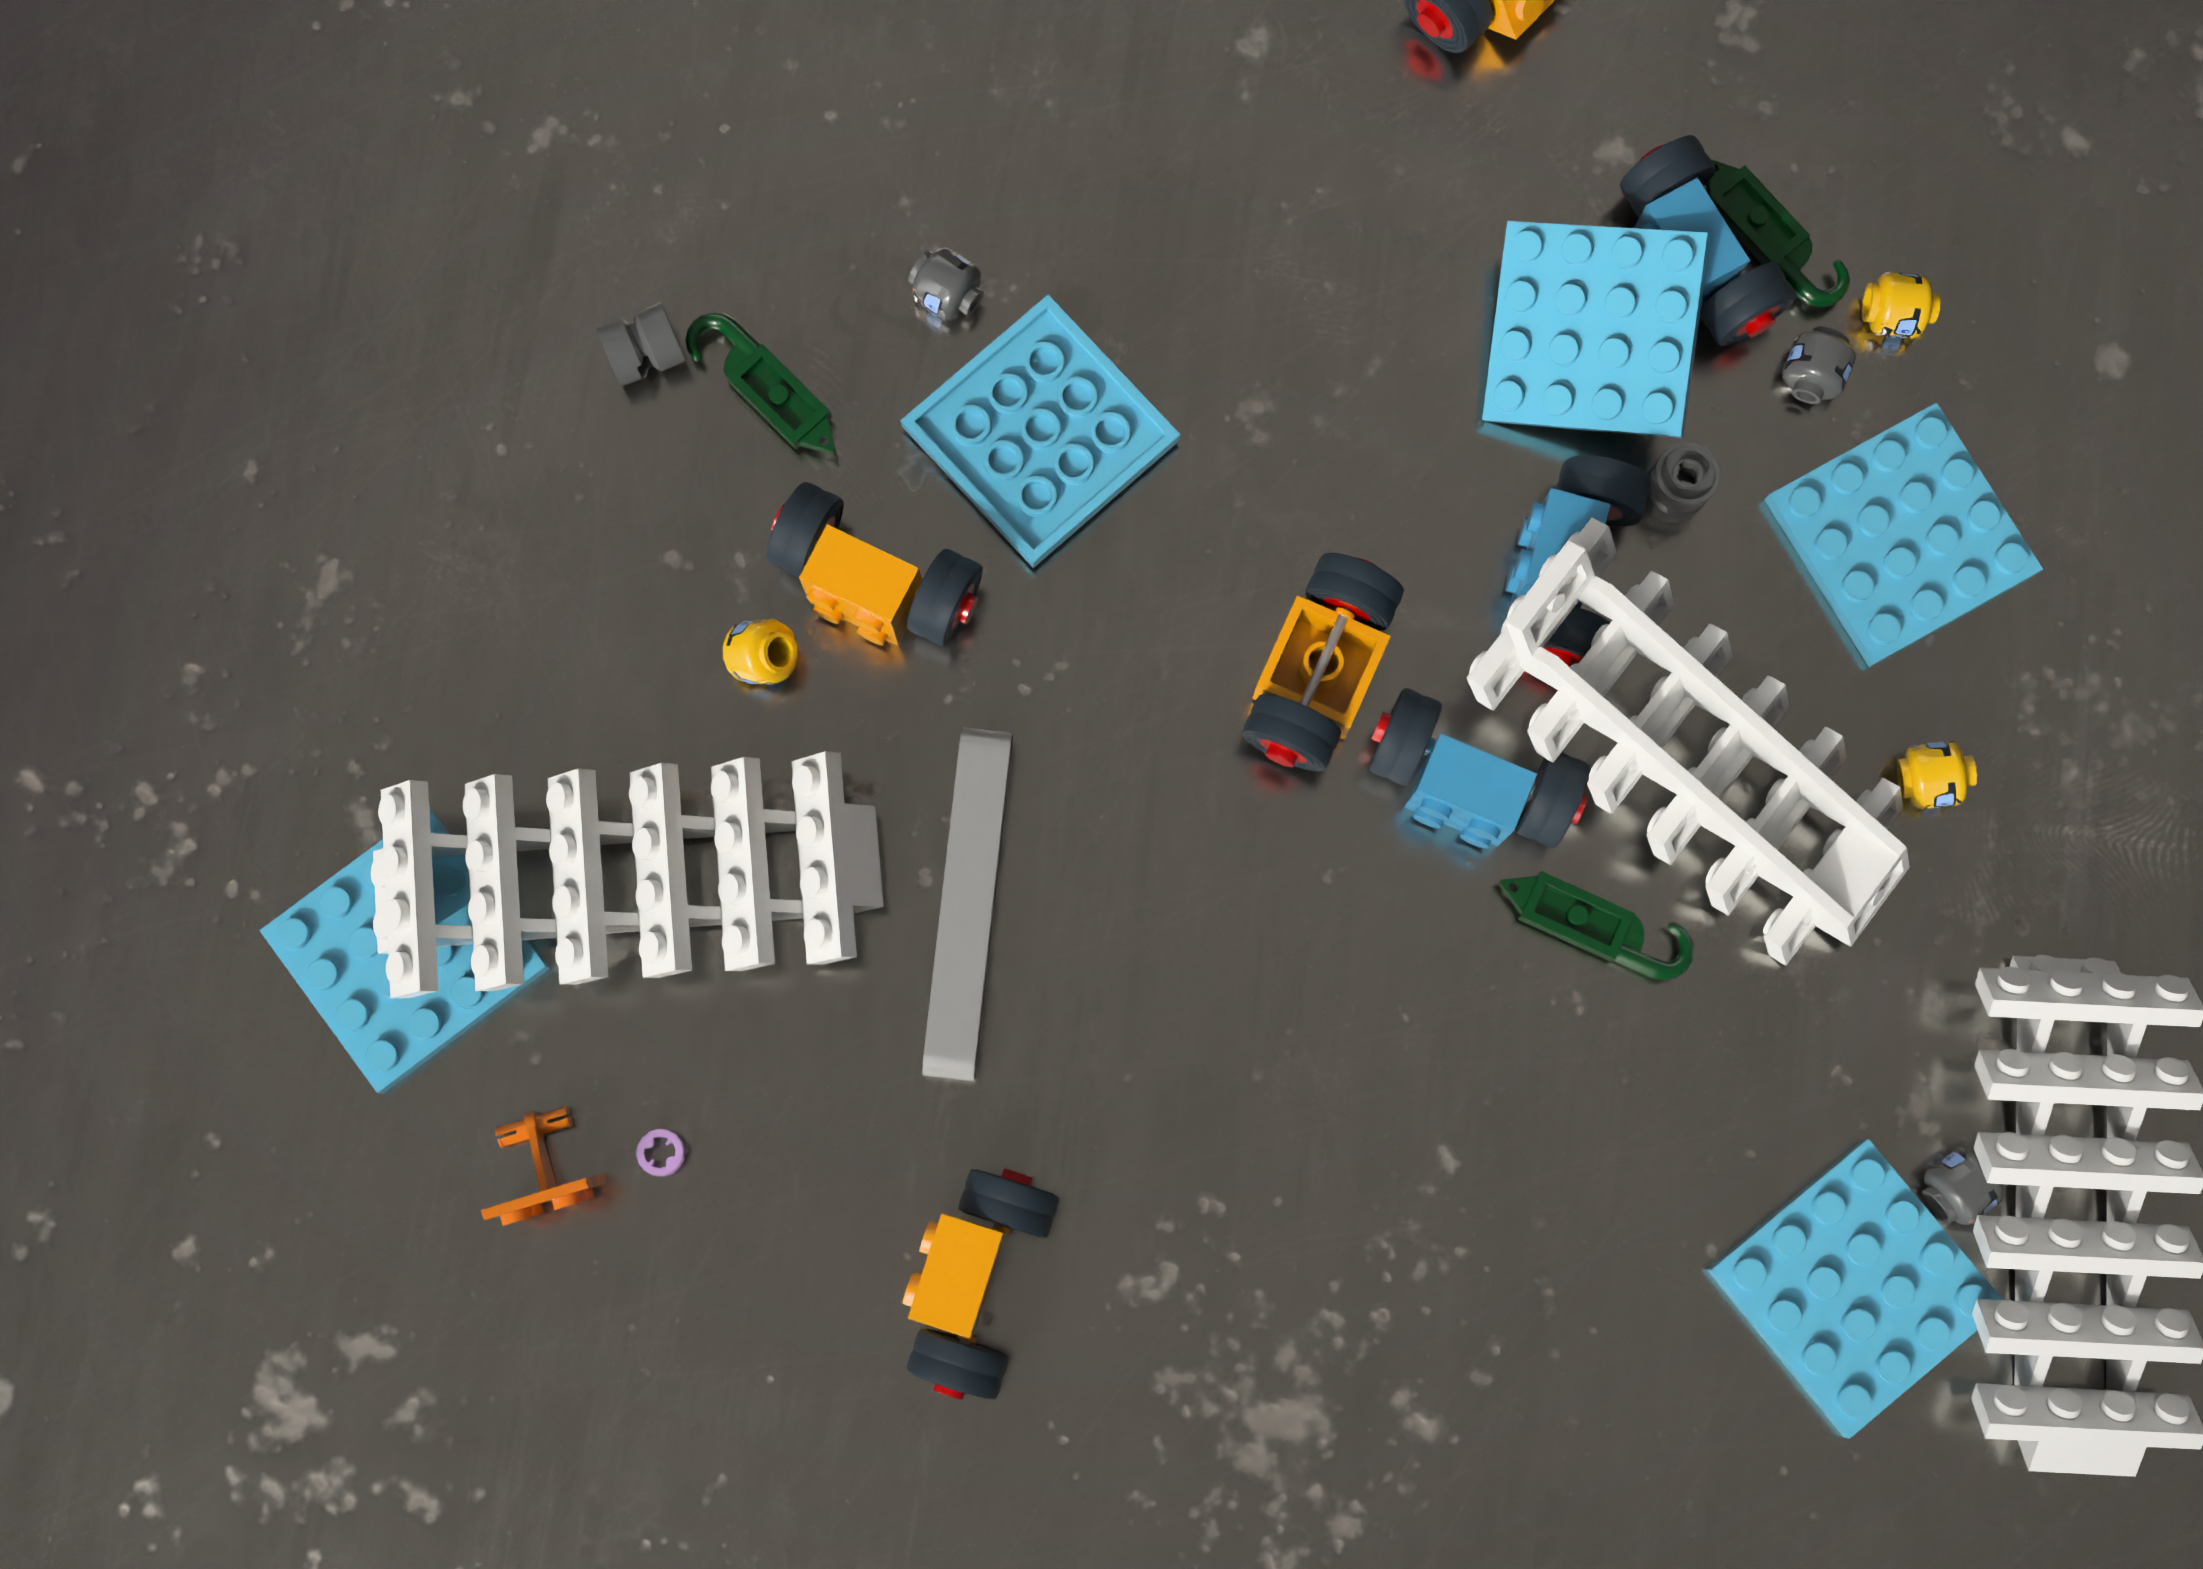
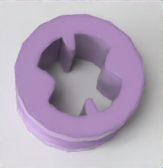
M656 1129L649 1131L641 1138L637 1145L636 1156L639 1165L644 1171L655 1176H667L673 1174L682 1165L685 1157V1148L683 1141L677 1134L665 1129ZM658 1138H667L668 1140L665 1144L667 1146L674 1144L675 1156L668 1157L666 1167L663 1168L654 1167L657 1161L652 1159L649 1162L647 1158V1149L654 1148Z

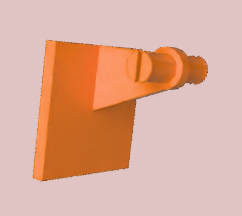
M567 1105L538 1114L535 1110L524 1114V1119L495 1127L496 1136L517 1131L516 1134L497 1139L501 1148L524 1140H530L540 1192L483 1209L481 1212L484 1220L500 1216L502 1226L544 1214L542 1203L551 1200L554 1210L593 1199L595 1198L593 1187L606 1184L604 1173L560 1186L556 1184L544 1142V1134L573 1126L572 1117L551 1122L553 1119L571 1114Z

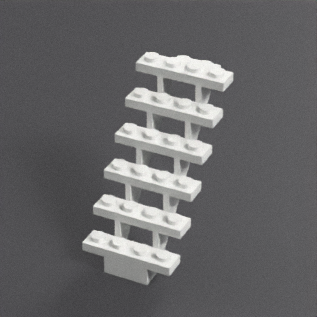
M1591 518L1581 532H1575L1568 539L1557 555L1554 554L1546 560L1541 568L1539 578L1526 595L1519 596L1511 605L1499 637L1488 651L1481 652L1474 659L1469 675L1466 678L1477 702L1494 711L1524 671L1554 687L1558 691L1548 704L1544 703L1536 709L1527 730L1537 754L1553 763L1584 723L1618 742L1608 756L1603 755L1595 762L1589 773L1587 784L1595 805L1613 814L1642 775L1650 778L1677 794L1668 807L1663 806L1659 808L1649 822L1646 835L1654 856L1671 865L1700 826L1735 845L1727 858H1719L1707 874L1705 887L1711 906L1729 916L1758 876L1793 896L1784 910L1778 908L1771 914L1764 926V941L1770 957L1786 966L1815 926L1851 947L1910 868L1907 847L1888 831L1890 825L1903 809L1901 788L1882 777L1873 791L1867 789L1860 795L1857 801L1853 800L1831 780L1847 759L1843 736L1825 726L1816 740L1809 739L1798 751L1774 729L1790 708L1786 684L1767 675L1757 689L1751 688L1742 700L1717 679L1718 675L1733 657L1727 632L1709 623L1699 637L1694 636L1684 648L1659 627L1675 606L1669 580L1650 571L1640 585L1636 584L1631 587L1624 596L1612 584L1599 578L1598 576L1617 551L1609 526ZM1580 602L1612 619L1610 624H1604L1599 628L1592 640L1590 650L1580 663H1575L1569 667L1558 656L1543 647L1576 604ZM1639 654L1672 673L1669 677L1663 676L1658 680L1650 694L1649 703L1639 716L1634 715L1628 719L1606 700L1604 696L1634 657ZM1696 705L1730 725L1728 728L1722 727L1716 732L1709 744L1706 757L1697 768L1691 767L1687 771L1665 752L1663 747ZM1754 756L1788 775L1786 779L1780 778L1773 784L1767 794L1764 809L1756 819L1749 818L1745 822L1723 803L1721 798ZM1811 807L1842 824L1845 828L1843 831L1836 829L1830 835L1823 848L1824 856L1814 870L1808 868L1802 872L1782 855L1778 849Z
M828 751L791 761L795 812L763 809L760 758L741 757L711 767V794L713 796L714 817L681 815L678 764L658 763L629 773V799L632 806L633 823L599 821L596 771L593 769L577 768L547 778L546 804L549 810L550 829L515 827L512 775L493 774L464 784L463 812L466 817L467 835L431 833L428 781L408 780L382 789L378 815L383 829V848L373 851L374 861L371 867V880L375 886L376 903L373 929L377 937L378 954L389 955L386 962V975L390 981V997L412 998L439 991L437 946L473 944L471 967L475 974V991H497L524 984L522 940L557 938L555 958L559 968V984L576 985L608 977L606 934L640 931L639 954L642 959L643 978H661L692 971L689 927L722 925L725 971H744L775 964L772 921L803 918L807 964L823 965L857 957L854 913L884 907L875 806L845 803L841 753ZM796 831L802 900L770 899L765 833ZM714 837L717 849L718 895L721 907L688 905L683 839ZM632 843L635 855L638 913L604 912L600 845ZM549 849L554 884L552 907L556 919L520 918L516 851ZM465 855L470 881L468 914L472 921V926L435 925L432 857Z
M2037 955L2035 957L2012 956L2010 967L2002 969L1979 968L1975 986L1988 1016L2017 1018V1050H1979L1974 1067L1988 1100L2016 1101V1133L1978 1132L1974 1151L1987 1183L2016 1185V1217L1977 1215L1973 1233L1986 1268L2015 1269V1301L1977 1299L1972 1316L1986 1353L2015 1354L2014 1385L1976 1383L1971 1399L1985 1439L2018 1440L2028 1471L2136 1477L2147 1447L2201 1450L2203 1445V1425L2189 1394L2136 1391L2147 1361L2201 1364L2203 1359V1339L2189 1310L2136 1307L2147 1276L2201 1279L2203 1273V1255L2189 1226L2136 1223L2147 1191L2201 1194L2203 1188V1170L2189 1143L2171 1140H2136L2147 1108L2201 1110L2203 1087L2189 1060H2179L2171 1057L2161 1059L2138 1058L2136 1056L2147 1024L2200 1027L2203 1020V1004L2189 978H2180L2173 975H2162L2160 977L2126 975L2120 972L2115 961L2095 957L2069 959L2054 958L2048 955ZM2054 1020L2108 1022L2107 1056L2078 1055L2068 1052L2044 1053ZM2054 1103L2106 1105L2107 1138L2044 1135ZM2053 1188L2107 1189V1222L2062 1218L2045 1219L2044 1215ZM2053 1271L2106 1274V1305L2048 1303L2043 1301ZM2053 1356L2106 1359V1390L2043 1387Z

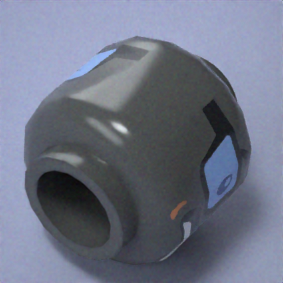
M947 247L939 248L934 252L931 250L925 251L913 266L908 278V282L912 285V298L919 305L946 322L955 320L962 313L970 316L976 310L984 295V291L979 289L981 272L977 266Z
M1819 326L1795 338L1783 366L1782 377L1785 383L1793 389L1792 395L1796 399L1809 404H1818L1821 400L1834 399L1843 393L1856 360L1855 351L1849 344V338L1844 333L1830 327Z
M1965 1147L1955 1148L1924 1174L1926 1188L1922 1191V1195L1933 1212L1948 1224L1955 1221L1962 1225H1971L1976 1221L1977 1215H1985L2004 1199L2003 1185L1987 1183L1976 1153Z

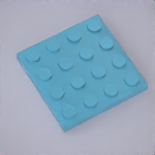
M1507 221L1482 420L1486 422L1684 439L1710 243L1708 232Z
M1049 295L1038 302L900 420L905 431L1032 568L1038 565L1180 441L1181 435Z
M1938 403L1927 407L1772 492L1764 499L1868 668L2043 570Z
M429 808L431 833L450 834L434 811ZM383 839L259 930L372 1087L379 1094L387 1092L550 969L530 940H522L524 984L497 991H475V974L471 967L473 944L437 946L439 991L412 998H391L390 981L386 975V962L389 955L378 954L377 937L373 929L376 903L375 886L371 880V867L374 861L373 851L383 848ZM465 855L432 857L435 925L472 926V921L468 914L470 881Z
M1862 1139L1706 1269L1841 1435L1848 1439L1853 1437L1977 1331L1972 1316L1977 1299L2003 1300L1869 1139Z

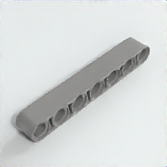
M964 727L961 730L923 1055V1076L975 1081L1011 767L1013 732Z

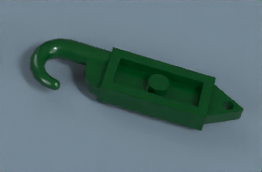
M1712 160L1716 173L1706 184L1707 192L1733 234L1762 265L1775 262L1784 273L1786 280L1793 287L1797 298L1806 304L1825 307L1840 301L1847 293L1850 282L1848 269L1841 260L1833 262V267L1837 273L1836 285L1829 290L1818 289L1800 271L1812 254L1813 244L1809 238L1811 235L1746 165L1738 169Z
M710 312L702 314L691 323L687 329L685 343L688 353L695 361H700L702 358L697 343L699 336L709 329L719 330L735 345L728 353L724 362V374L729 384L796 450L802 446L832 455L836 454L829 420L832 418L830 410L736 319L726 313ZM823 440L829 441L827 445L821 444Z
M1540 871L1537 876L1502 879L1498 882L1501 889L1520 913L1518 920L1610 962L1615 961L1650 978L1669 980L1677 978L1686 972L1693 961L1694 945L1692 938L1685 928L1675 922L1669 923L1668 929L1679 940L1680 951L1675 959L1662 961L1641 951L1644 943V927L1641 919L1634 912L1543 871ZM1509 884H1515L1517 891L1512 892L1509 889Z

